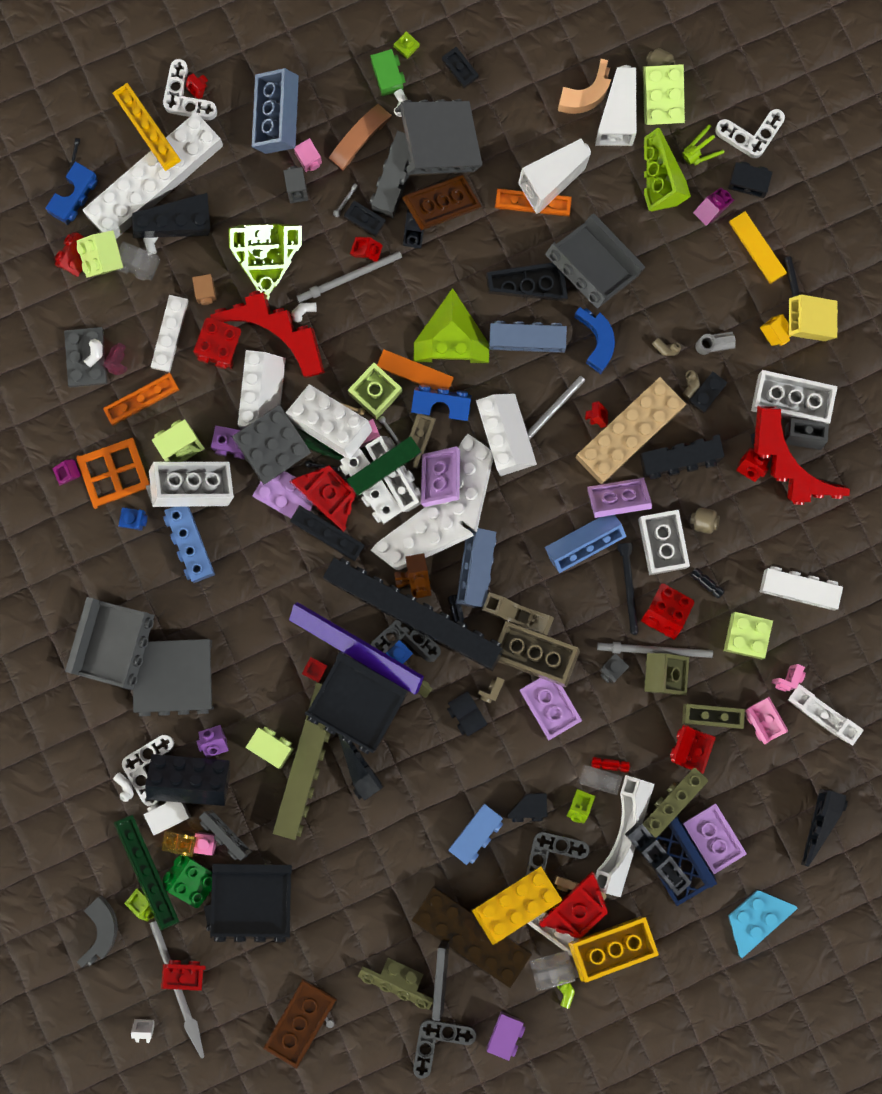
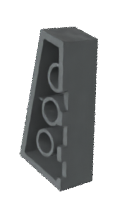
M397 130L389 150L388 159L385 160L383 165V174L379 176L376 187H378L376 194L373 193L370 199L372 211L390 218H394L410 176L407 173L406 167L411 164L406 135L401 131Z

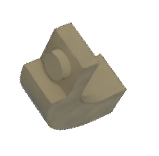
M490 592L482 609L499 619L546 636L554 620V617L526 608L503 596Z

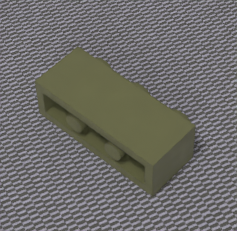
M683 704L682 724L744 729L745 709Z

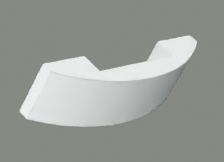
M800 684L788 699L789 702L815 722L852 746L864 731L848 718L846 719L816 698L813 693Z

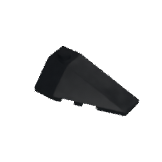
M338 734L352 783L355 787L353 792L359 800L363 798L365 801L384 786L354 743L349 744L341 739L342 735Z
M825 789L819 790L801 865L810 866L841 817L842 812L846 811L848 804L846 795Z

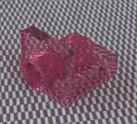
M121 343L111 348L103 365L114 375H121L127 371V367L120 364L125 356L123 352L126 348Z

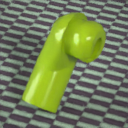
M561 979L557 982V988L563 994L561 1006L570 1009L575 990L567 979Z

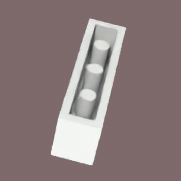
M774 566L764 570L760 593L833 611L839 608L843 587L838 586V582L831 580L822 582L819 581V577L810 575L808 578L800 576L801 573L795 571L785 573L782 572V568Z

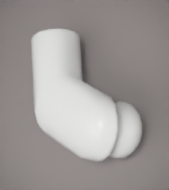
M402 89L394 93L398 100L397 107L402 101L408 100ZM394 108L395 115L402 117L401 112H395L396 108Z
M158 237L143 238L148 255L157 253L155 242Z
M316 302L300 303L292 310L291 316H293V321L301 322L302 315L306 312H317Z
M92 339L89 342L91 355L84 360L90 368L103 356V345L97 339Z
M117 773L113 780L123 789V792L120 793V799L127 802L134 795L132 783L123 774Z

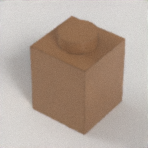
M211 274L192 277L198 304L210 305L213 303L212 301H217Z

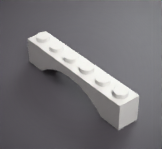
M625 776L620 793L622 817L619 833L609 856L597 869L595 875L600 890L603 893L621 897L635 851V846L626 837L625 833L637 822L643 823L654 788L652 783L631 776Z

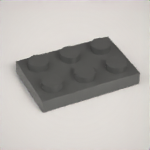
M103 328L65 330L68 386L71 388L107 384ZM92 339H97L103 345V356L90 368L84 360L91 355L89 342Z

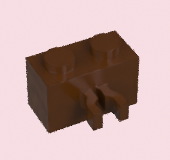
M424 553L405 556L408 571L394 573L396 587L400 588L410 584L412 596L415 598L432 596Z

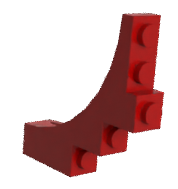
M260 291L249 293L250 296L245 297L246 305L239 303L233 305V309L229 310L220 308L210 315L212 319L221 322H248L270 330L291 349L304 377L308 378L325 373L314 329L308 328V325L298 327L297 331H295L291 314L288 310L284 311V308L273 310V314H271L266 294Z
M777 406L757 407L754 452L762 458H771L772 455L770 475L776 478L777 481L785 482L789 479L787 498L793 501V504L804 505L805 502H811V495L814 498H824V495H831V498L843 499V496H849L850 488L847 486L817 479L807 473L797 463L784 439L780 408Z

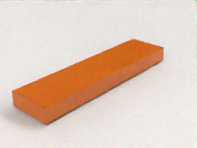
M497 188L495 208L535 213L523 191ZM557 195L540 213L569 217L572 197Z
M383 349L377 364L379 368L419 385L430 386V389L438 390V388L450 389L454 379L450 375Z
M168 373L104 407L103 410L113 426L179 391V388L171 373Z

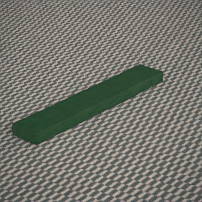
M133 815L115 821L114 826L160 931L178 924L180 921Z

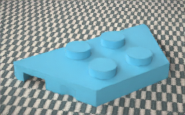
M759 890L750 895L728 915L740 958L748 954L798 908Z

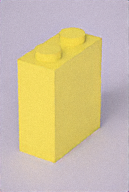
M807 295L789 298V336L819 341L837 338V301Z

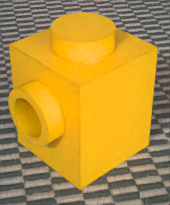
M783 314L770 318L760 327L771 346L778 344L782 346L790 341L789 323Z

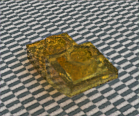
M165 831L162 851L193 857L196 837Z

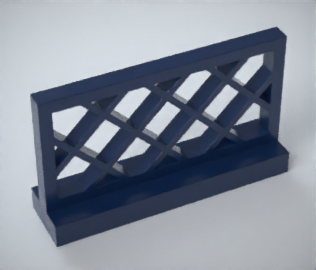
M676 816L668 825L672 831L671 838L658 836L656 840L670 841L666 853L680 858L679 867L681 866L682 859L690 861L693 865L691 872L682 871L684 874L690 875V881L692 876L701 878L705 884L700 888L690 887L689 885L686 888V895L678 900L674 892L659 876L674 903L678 906L707 888L713 887L717 884V880L680 819ZM672 842L681 845V856L669 853Z

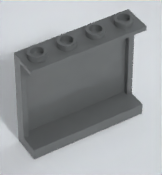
M441 99L435 102H429V100L412 102L411 100H405L395 109V112H401L411 160V164L406 167L408 175L475 172L482 166L469 101H462L461 99L445 101Z
M594 213L588 217L584 224L557 244L554 242L545 253L550 261L559 268L597 309L635 280L645 269L640 260Z
M87 597L65 672L133 690L137 683L138 671L143 662V654L148 645V637L154 624L153 619L155 615Z
M212 640L148 642L143 654L142 665L138 671L137 683L133 689V712L139 713V716H151V712H158V716L170 715V711H178V715L190 714L189 711L197 710V714H209V710H214V707H212L211 679Z

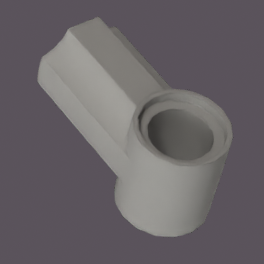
M733 332L714 335L705 334L696 342V351L699 354L706 355L710 352L734 349L735 335ZM702 341H707L710 348H705L702 345Z

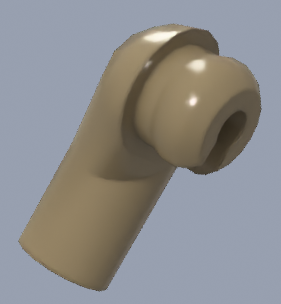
M657 338L652 343L663 356H675L681 350V345L677 342L666 345L660 338Z
M694 370L687 371L685 375L688 387L682 395L689 400L700 387L698 374Z

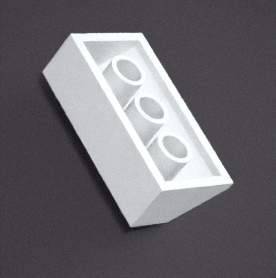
M246 350L238 427L240 429L245 428L277 405L281 406L286 358L267 352Z
M494 394L476 400L499 475L504 476L537 465L516 395Z

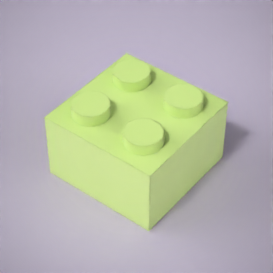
M113 230L77 240V251L81 256L82 269L86 274V278L123 268Z
M373 363L348 389V393L377 420L402 393V388Z
M738 612L732 613L724 651L756 659H765L773 620Z
M268 727L258 728L245 748L278 769H281L294 750L291 747L292 742L284 737L277 738L274 736L276 732Z

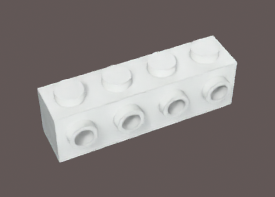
M380 436L365 445L373 461L394 448L395 443L390 437ZM404 465L384 478L403 512H409L421 504V489L416 487L413 482L415 480L414 476L409 470H406Z
M358 448L350 460L346 457L341 459L342 465L339 467L345 476L349 474L351 477L369 465L370 462L361 449ZM382 480L362 493V501L367 507H372L374 510L372 515L378 523L382 522L384 525L402 512L399 504Z

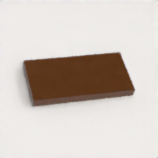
M463 175L409 193L402 198L421 231L473 212L481 207Z
M303 978L263 1049L297 1069L337 998Z

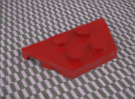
M325 466L289 481L338 529L343 532L346 530L345 525L348 515H350L351 504L354 501L356 492L330 466Z
M592 871L539 921V925L544 928L547 926L556 929V932L567 933L572 937L581 939L608 913L595 873Z

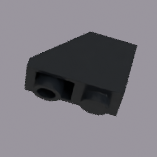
M408 209L403 246L421 249L425 229L421 231Z
M547 793L525 794L508 813V819H512V822H524V818H531L532 821H543V817H548Z

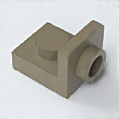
M497 677L496 681L492 679L488 688L491 693L487 694L479 690L478 695L481 696L480 699L487 703L495 702L505 680Z

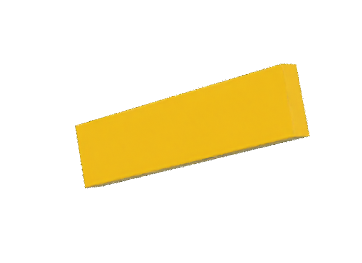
M746 211L729 221V224L770 284L787 274Z

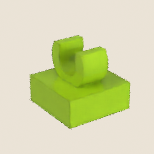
M405 32L393 44L394 48L406 59L420 47V43L408 32Z

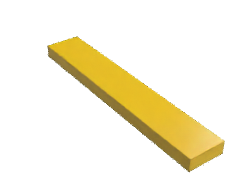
M126 83L114 91L112 94L164 170L167 171L181 161L179 156L130 85Z

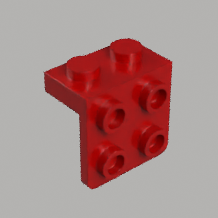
M206 318L193 351L195 356L198 357L197 360L203 363H208L209 361L216 363V367L226 370V367L232 369L234 364L232 357L241 335V329L212 318Z
M661 584L641 622L675 640L684 627L694 605V600L666 584Z
M683 725L677 733L678 740L670 754L671 762L690 770L696 768L700 773L704 774L716 737Z

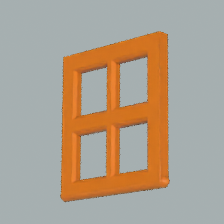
M133 437L76 457L93 508L95 509L98 506L143 491L147 485H150ZM129 448L134 463L116 469L111 454ZM104 457L109 472L91 478L86 462ZM136 468L141 483L123 489L118 474ZM111 477L116 492L98 498L93 483Z

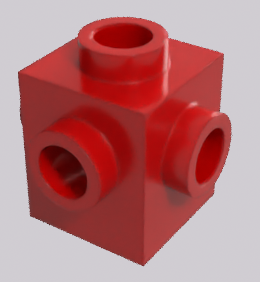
M750 447L740 459L736 471L756 482L760 476L763 478L769 469L767 464L770 459L759 457V454L755 453L754 449Z

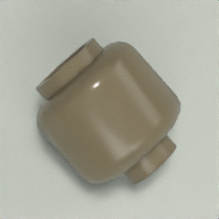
M662 48L650 51L646 58L647 66L675 64L674 56Z
M698 508L696 513H692L690 524H693L696 532L711 534L714 530L718 529L720 516L717 515L715 510Z

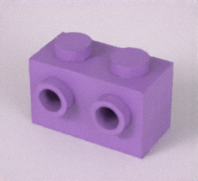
M215 425L211 449L215 451V454L220 456L233 454L234 458L245 460L244 455L231 437L240 430Z
M501 1011L487 1045V1052L508 1061L511 1056L514 1057L518 1049V1045H515L518 1037L522 1038L525 1031L523 1020Z

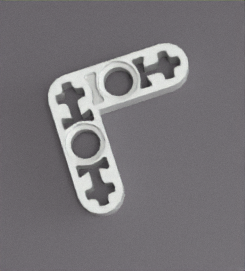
M174 60L170 66L163 99L165 110L171 114L187 117L197 112L204 120L214 119L217 116V108L213 102L183 96L188 67L184 60ZM179 65H182L183 69H181L179 72V78L177 77V70L175 68H178ZM174 82L181 84L180 89L177 91L171 89V84ZM172 95H174V102L176 105H173L172 108H170L168 103L172 102ZM188 103L195 104V109L191 112L185 110ZM211 107L212 111L206 114L205 110Z
M779 109L772 110L754 136L727 119L718 122L715 132L719 138L749 157L759 158L783 124L785 115ZM777 115L779 118L772 127L770 123L773 117ZM727 126V131L722 132L721 127ZM766 129L770 131L771 136L764 138L761 136V131ZM734 130L735 132L733 133L732 138H730L729 136ZM738 134L743 135L745 142H736L735 136ZM760 141L759 151L753 152V147Z
M168 735L159 736L126 756L122 761V767L142 802L147 806H153L159 803V801L154 800L153 803L152 801H147L146 791L141 792L142 789H145V785L138 786L136 783V778L139 775L145 776L146 779L148 775L144 767L150 764L151 759H145L143 751L150 748L153 754L165 755L170 752L174 747V740ZM162 739L169 740L168 748L162 747L158 749L161 752L158 754L153 744L155 743L156 746L162 744ZM136 754H139V758H140L144 763L141 765V762L138 761L137 763L134 764V767H135L134 769H133L132 767H129V768H128V767H127V764H129V761H128V760H129V759H130L131 761L136 760V759L138 758V757L136 756Z

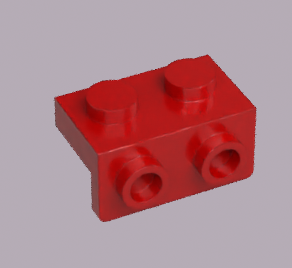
M79 233L68 234L64 240L65 246L63 250H60L55 256L56 262L54 264L75 277H79L83 270L81 256L77 251V240L85 237Z
M169 960V964L163 965L161 989L202 991L203 970H206V966H201L198 961H188V965H181V961Z

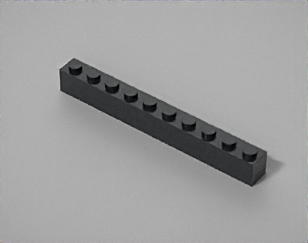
M333 558L323 576L326 582L493 672L504 652L503 648H501V643L494 639L490 641L484 639V634L477 630L471 632L466 629V624L458 620L456 623L449 620L450 616L440 611L438 614L432 611L434 608L425 602L423 605L416 602L417 598L408 593L406 596L399 593L400 589L391 584L389 587L382 584L384 581L379 577L373 576L371 578L367 576V571L360 567L354 569L347 560Z

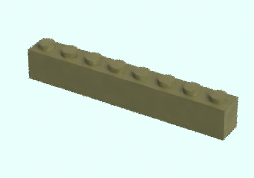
M316 682L310 706L323 684ZM306 716L272 833L292 840H296L297 836L301 837L304 828L301 825L302 818L307 817L309 806H306L308 798L312 799L315 790L312 787L313 780L318 779L320 769L317 768L318 763L323 761L326 752L323 749L324 742L328 743L331 733L324 729L325 725L321 723L316 725L307 720L309 716Z

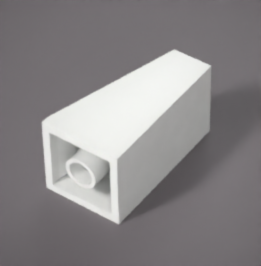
M629 65L617 67L598 129L595 146L633 145L636 136V68H631Z
M582 139L522 168L518 184L536 214L540 213L585 170L591 150L588 144H584Z

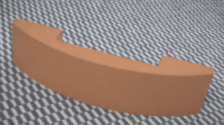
M377 104L345 135L329 159L343 171L355 158V154L378 129H382L392 118V115L381 105Z

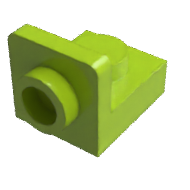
M577 789L567 817L571 818L574 822L585 823L595 796Z
M137 888L124 904L139 919L148 922L154 915L144 893Z

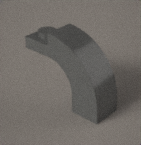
M102 895L84 910L96 925L97 938L94 945L77 961L81 967L86 965L90 967L98 959L96 955L101 959L105 958L116 941L118 931L117 918L113 908Z

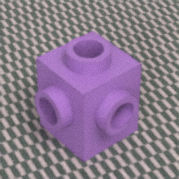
M221 725L198 732L200 740H197L199 751H203L206 758L229 751L226 736Z

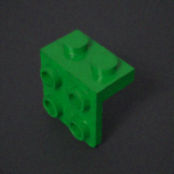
M183 851L175 859L170 871L164 875L162 883L168 893L194 908H199L212 890V871L194 861L189 854Z

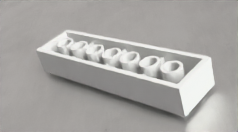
M197 112L192 114L166 137L181 160L179 163L165 171L153 152L150 151L83 209L86 217L101 233L113 230L117 239L132 226V213L153 208L223 147L221 138Z

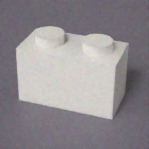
M165 801L166 803L161 806L155 804L147 808L148 812L143 815L153 835H157L191 818L186 804Z

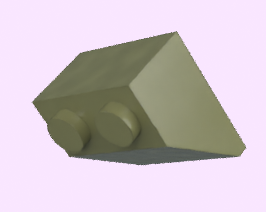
M647 653L644 692L687 696L689 657L666 653Z

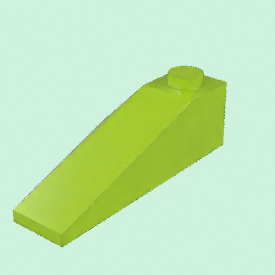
M655 129L644 137V159L647 161V171H644V178H647V188H644V196L648 210L651 212L678 206L691 197L686 179L661 129Z

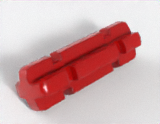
M593 757L591 766L599 769L602 767V769L629 772L630 763L611 759L601 760V758Z

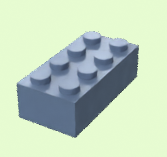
M286 68L255 75L252 148L265 154L293 149L296 145L299 75Z

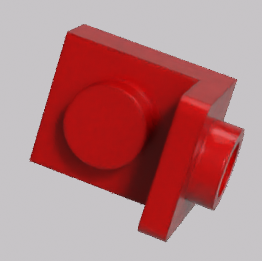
M355 237L350 255L355 258H368L377 262L383 245L371 237Z

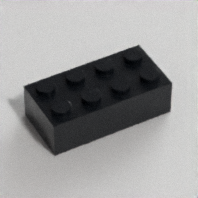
M152 754L145 784L147 800L225 806L230 780V760Z

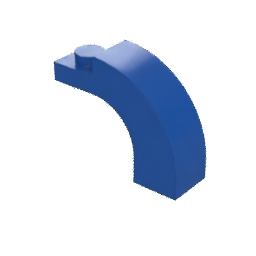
M579 307L574 318L588 327L596 338V348L587 359L586 364L602 374L614 352V332L608 320L600 312L594 318L590 310Z

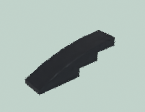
M640 821L625 833L630 842L675 895L678 896L691 884V881L672 857L666 853L659 842L652 837Z

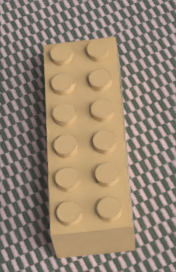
M659 377L588 443L575 458L600 484H603L686 406V403Z

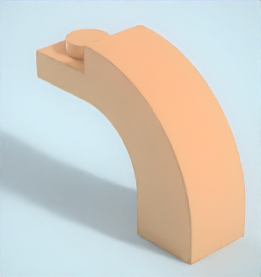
M601 59L596 80L590 87L583 90L563 87L558 111L569 114L583 113L595 108L602 102L611 83V79H608L610 68L607 67L608 60Z

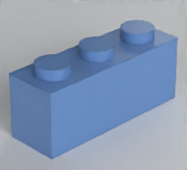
M483 804L448 851L466 865L469 862L473 864L479 856L477 852L481 846L485 848L491 841L489 836L492 832L497 833L502 827L503 823L501 821L503 818L486 804Z

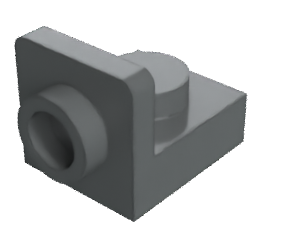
M615 653L599 669L601 672L600 676L607 683H615L629 666Z

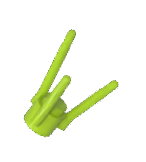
M710 124L689 146L683 149L682 156L687 164H694L696 166L700 162L724 154L725 151L721 150L699 158L702 155L700 149L715 138V135H712L700 145L694 146L711 128Z

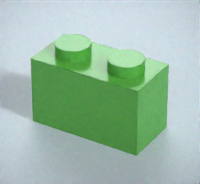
M392 49L371 55V63L381 95L385 96L395 93L399 89L403 90V83H406L403 72H399L398 66H400L398 55H394Z

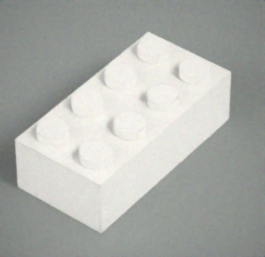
M762 370L758 374L751 411L757 412L758 406H777L781 409V418H795L830 424L838 386Z
M310 384L286 411V415L294 426L349 460L372 432L367 419Z
M153 462L149 470L153 507L228 506L234 498L229 462Z

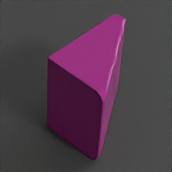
M73 459L65 460L52 468L59 486L81 476Z

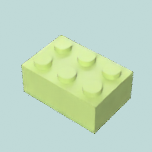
M684 64L643 66L644 124L685 123Z
M185 419L183 421L177 420L171 425L170 429L159 431L154 435L155 438L152 439V442L166 462H184L205 449Z

